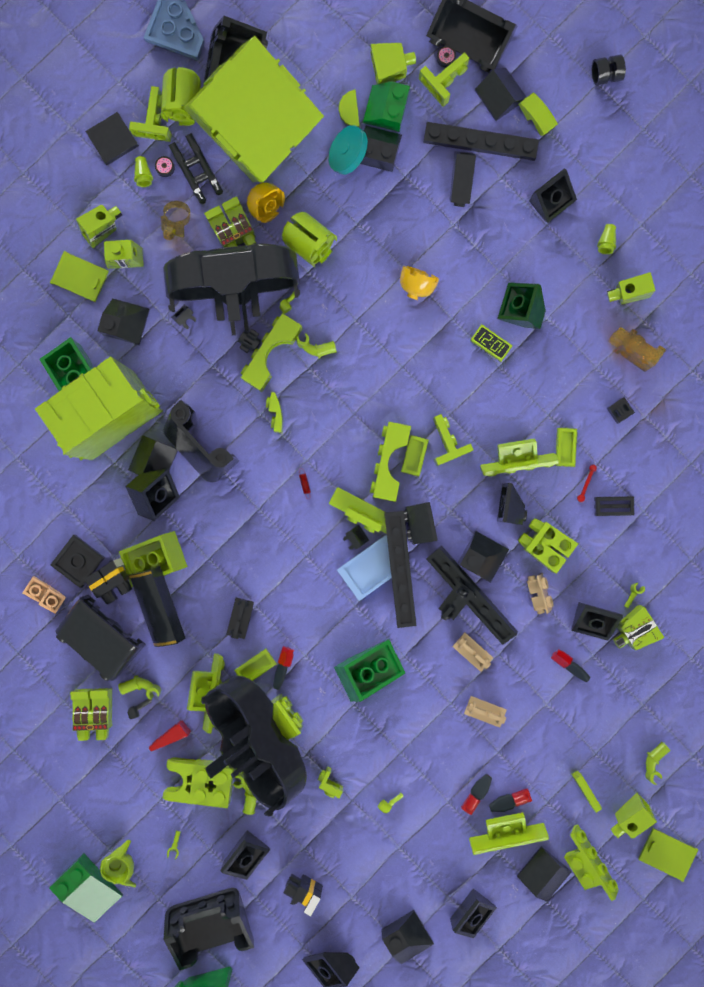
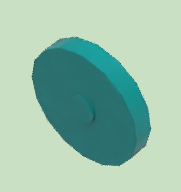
M355 125L343 128L332 142L328 161L330 167L335 172L343 175L349 174L363 160L367 150L368 139L366 133L361 128Z

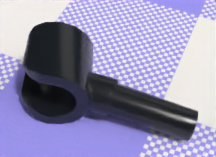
M147 699L137 706L130 707L127 712L129 719L139 717L138 710L151 703L152 700Z

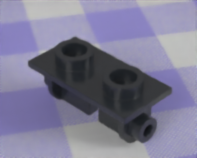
M459 581L438 608L441 610V618L443 620H454L475 592Z
M235 598L226 635H230L235 639H245L254 605L253 601Z

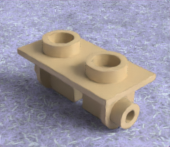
M540 573L537 578L535 575L529 576L527 584L530 594H538V596L531 598L534 611H537V614H543L546 609L548 614L554 605L552 597L547 592L549 587L547 578L543 577V573Z
M465 632L452 646L480 672L491 665L490 662L493 657Z
M470 696L464 714L500 728L501 724H504L506 721L505 713L507 709Z

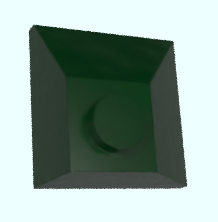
M508 283L497 319L524 328L541 329L546 312L541 285Z

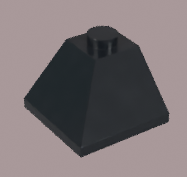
M112 298L102 312L97 331L107 337L140 345L150 309Z
M504 483L501 488L497 522L523 525V521L525 522L527 519L525 504L512 483Z
M475 531L459 559L458 565L491 583L509 549Z
M415 910L381 929L384 944L392 957L400 964L434 945L433 940Z
M323 952L305 956L302 959L323 987H346L360 969L355 958L348 952Z

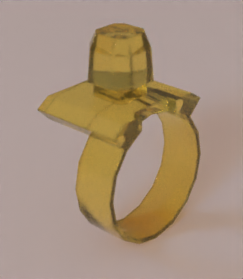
M171 201L165 205L163 216H160L161 229L165 239L172 240L175 235L184 237V226L190 221V209L187 204L181 201ZM178 207L186 210L189 215L184 220L172 222L168 220L165 213L171 208Z

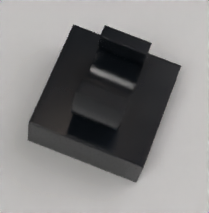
M185 304L171 317L179 326L182 325L186 329H189V326L186 324L187 319L196 322V318L192 315L194 312Z
M625 397L607 408L617 424L635 413Z
M360 525L345 533L346 536L343 538L344 541L349 539L352 543L348 547L349 549H358L369 541Z

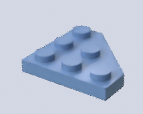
M157 0L144 36L145 42L199 60L205 42L186 1Z

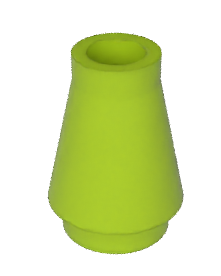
M143 156L136 157L134 181L139 187H149L152 184L153 177L147 160Z
M613 224L605 225L597 247L598 252L601 254L609 255L616 249V226Z

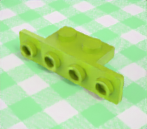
M534 438L497 444L498 462L482 464L480 469L484 476L492 477L500 473H515L518 470L552 467L555 464H559V458L555 453L538 455L537 441Z
M339 487L336 488L329 502L330 505L345 512L344 515L348 516L347 520L354 524L360 522L365 525L364 529L369 532L382 531L386 534L385 511Z
M218 653L213 655L211 672L192 671L187 710L205 711L202 729L210 734L214 726L208 717L205 704L201 703V699L210 690L222 683L220 675L224 669L225 662L223 656Z
M522 812L487 819L485 821L488 834L469 838L472 853L477 855L549 840V835L544 823L526 826L525 816Z
M578 824L574 825L570 836L578 849L567 852L564 856L565 860L584 890L602 885L610 900H615L619 890L617 882L612 879L606 865L598 857L597 851L588 841L586 833L581 830Z

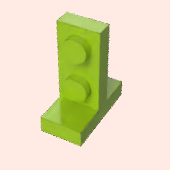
M465 52L436 77L426 66L419 72V80L442 107L449 103L451 95L446 88L452 84L457 75H463L468 69L467 66L470 58Z
M151 86L146 122L130 121L129 130L134 137L171 142L172 134L169 128L160 126L162 119L160 114L162 93L159 87Z
M442 414L433 418L447 451V454L434 459L436 466L474 451L471 443L456 449L455 446L458 444L455 436L450 435L448 431L450 425L447 418H443Z

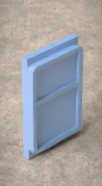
M387 534L337 569L359 601L391 579Z

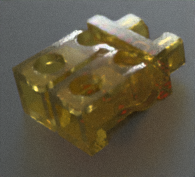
M620 327L608 340L609 343L616 347L613 352L616 354L620 353L644 372L654 367L666 349L662 346L654 348L646 343L642 336L636 335V330L632 329L628 332Z

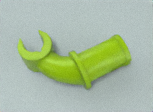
M306 333L305 342L300 341L297 335V345L308 354L318 357V359H320V356L337 353L334 341L321 345L315 344L314 346L310 343L309 336Z
M137 675L133 679L118 684L122 695L136 689L141 690L142 688L146 690V696L150 700L154 697L152 691H155L158 697L161 694L159 685L153 684L149 680Z
M662 741L650 753H646L645 777L654 785H657L653 781L654 775L662 779V775L656 771V765H659V761L671 751Z
M241 772L234 777L239 778L241 782L235 781L233 786L245 789L244 795L246 798L242 812L253 815L257 799L246 785L244 775Z

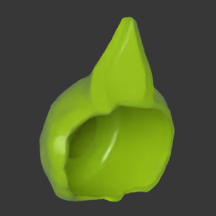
M127 840L101 861L100 872L105 880L113 884L135 888L136 883L129 880L134 873V861L132 856L127 853L131 840Z

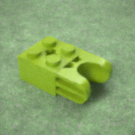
M169 758L166 764L168 770L179 773L182 776L183 785L168 787L164 790L162 797L164 800L171 802L228 808L231 802L233 786L231 773L235 769L227 766L210 779L205 767L211 764L212 760ZM213 781L215 786L210 785L209 782Z

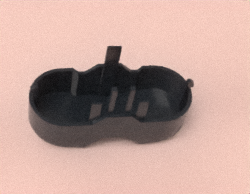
M256 243L248 246L192 251L172 258L163 267L166 297L170 300L169 310L175 312L174 300L197 301L215 298L217 321L225 320L223 303L227 305L232 336L236 335L235 321L241 320L239 305H242L244 328L246 331L249 332L246 304L250 300L253 317L261 316L258 293L281 291L294 287L295 298L300 296V290H298L297 286L300 283L297 254L294 250L280 245Z
M239 675L227 678L202 697L201 703L205 704L210 721L222 736L220 747L222 755L205 767L210 779L227 766L236 769L231 773L232 778L242 772L244 781L253 796L261 804L269 808L264 815L272 816L275 810L284 808L303 791L307 780L305 764L298 747L281 734L273 720L274 704L255 682Z

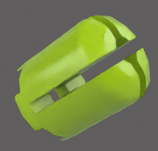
M174 67L168 69L163 75L161 117L166 122L170 119L178 121L179 126L195 124V120L184 109L187 103L201 90L200 77L193 70Z
M301 211L294 214L290 218L294 223L292 224L287 221L283 228L282 240L284 244L294 250L313 267L318 262L322 264L332 253L330 247L334 240L337 241V236L307 212Z

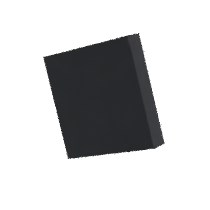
M118 112L85 131L106 165L139 146Z
M73 535L50 565L79 588H82L86 583L84 579L95 572L105 557L77 535Z

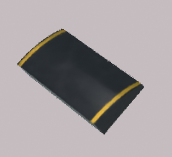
M157 566L129 574L154 646L174 645L186 639L161 567Z

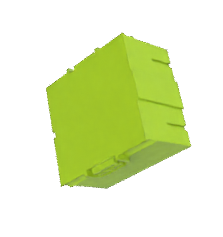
M256 36L241 45L232 57L213 72L203 83L204 86L187 103L184 109L252 182L261 183L292 152L290 148L296 147L320 122L324 115L304 93L306 90L299 88L300 84L284 65L279 66V58L275 60Z
M111 356L86 374L82 373L71 383L63 386L61 391L35 408L56 439L57 446L63 450V455H67L70 458H79L81 461L83 459H95L127 435L133 433L163 412L159 408L160 405L145 388L136 373Z

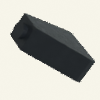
M454 151L450 202H453L454 206L465 207V204H470L476 161L474 153Z

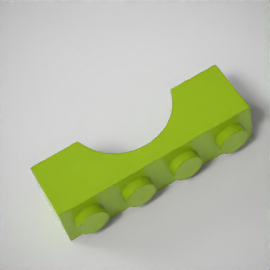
M283 313L280 317L277 316L272 323L273 329L270 333L267 332L261 341L263 343L260 349H255L251 356V363L249 365L246 364L241 371V379L260 392H263L272 378L267 368V358L271 350L282 344L293 345L297 335L299 336L303 330L302 325Z
M388 422L387 426H383L381 437H385L384 445L380 444L378 455L381 456L380 463H376L374 470L377 479L376 482H372L370 493H373V498L396 502L400 483L391 476L388 469V460L396 449L408 445L411 426Z

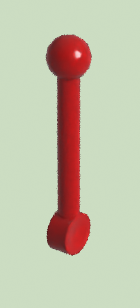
M594 464L590 465V472L588 474L582 492L580 495L577 496V500L579 502H583L585 500V492L587 490L593 472L597 470V467Z

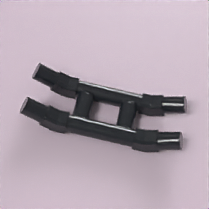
M190 133L185 137L195 154L192 158L185 161L175 142L168 146L199 203L205 204L206 198L198 184L208 179L217 195H221L223 190L193 134ZM200 163L204 172L194 177L189 168Z

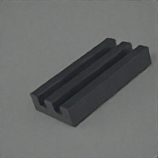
M634 496L594 497L595 516L634 515ZM630 500V504L600 505V501ZM600 508H630V512H600Z

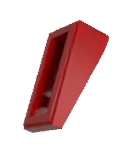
M180 720L152 742L149 750L154 751L183 739L190 734L191 730L183 720Z

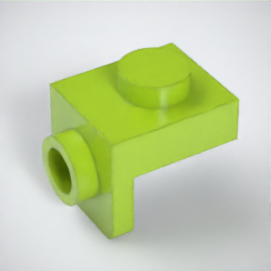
M328 766L326 771L322 769L317 779L320 781L319 788L324 790V793L331 798H340L343 793V786L328 779L331 773V767Z

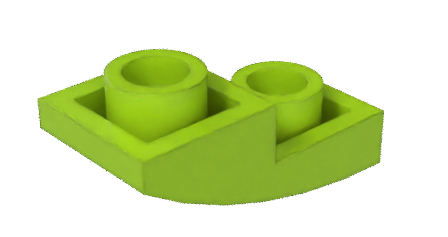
M534 92L518 103L527 121H533L540 136L545 135L558 125L551 111Z
M271 392V396H267L266 408H269L270 413L276 414V417L272 416L271 428H274L275 433L283 434L281 405L276 393Z

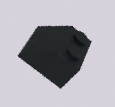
M366 125L363 131L368 139L367 150L360 164L393 172L402 134Z
M168 468L139 474L125 486L137 514L152 521H155L180 498Z
M430 502L406 506L404 517L405 522H408L409 530H406L408 541H412L413 545L438 541Z

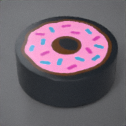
M443 46L438 50L437 62L441 67L447 68L455 61L456 52L452 47Z
M161 156L155 162V169L160 176L169 177L174 173L175 165L171 158Z

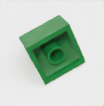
M392 81L372 85L363 123L400 132L410 86Z

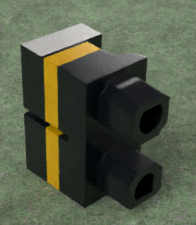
M121 558L113 560L84 579L95 597H101L107 605L118 599L113 591L116 587L121 595L133 590L128 581L130 579L129 574L124 570V563Z
M291 874L286 882L283 893L292 898L290 904L295 905L298 902L305 906L304 913L311 916L321 899L323 885L304 874L301 878Z

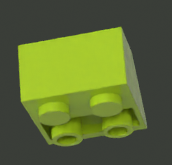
M279 694L271 700L274 704L273 720L281 734L289 740L301 734L302 722L304 720L298 712L295 713L293 711L290 699Z

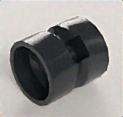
M622 54L610 56L608 60L606 57L593 60L591 71L594 84H607L609 80L611 83L624 80L626 66Z

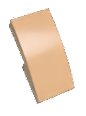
M35 576L31 578L22 593L39 602L38 605L56 614L66 598L62 593Z

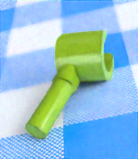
M294 292L287 299L280 302L279 308L283 314L292 309L289 303L295 298Z
M638 583L632 584L630 587V597L624 606L629 608L637 594H642L645 591V586H642L637 591L636 586Z
M398 794L389 803L383 799L379 803L378 808L383 813L390 812L392 806L404 797L403 794Z
M180 831L175 833L172 847L167 851V858L170 851L176 852L175 860L179 855L177 847Z

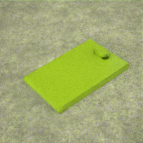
M64 251L50 284L96 302L109 271Z
M652 828L638 860L684 882L698 849Z

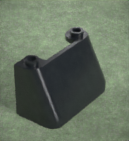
M442 0L426 36L430 38V43L438 47L440 44L452 47L461 54L465 52L470 59L481 64L480 69L490 73L491 70L496 69L518 26L469 0Z
M223 16L215 25L211 34L204 82L220 65L232 57L241 45L252 37L256 36L267 49V32Z
M180 400L169 413L163 429L164 435L204 480L216 482L234 467L239 460L234 454H230L223 448H216L210 454L205 451L188 432L194 426L192 414L195 411L187 403Z
M90 595L82 596L56 629V638L74 649L100 672L99 675L104 680L114 681L146 644L139 638L137 640L131 638L132 635L130 633L126 634L99 610L100 607L98 605L94 607L93 605L96 600Z
M228 888L173 905L165 913L163 940L179 971L192 967L198 960V952L233 941L236 949L239 951L254 948V939L241 895L236 888Z

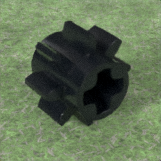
M253 329L250 332L244 330L237 341L241 344L239 348L246 353L249 350L254 352L261 342L258 338L259 333Z

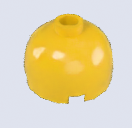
M266 182L254 186L247 197V207L250 214L262 223H267L277 217L279 213L276 211L280 206L283 208L285 203L284 192L276 185Z
M404 265L400 275V285L408 293L407 297L418 300V297H427L434 292L439 278L432 274L430 277L425 271Z

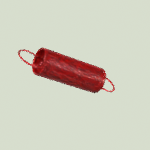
M306 473L300 474L299 478L303 493H311Z

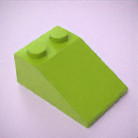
M175 531L159 535L119 551L127 574L160 566L163 575H167L188 567Z

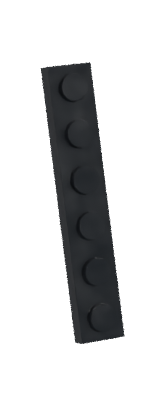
M427 122L423 143L535 161L539 139Z
M404 511L385 512L397 628L417 626Z
M442 545L426 558L452 589L460 581L475 592L466 605L502 645L517 635L518 631Z

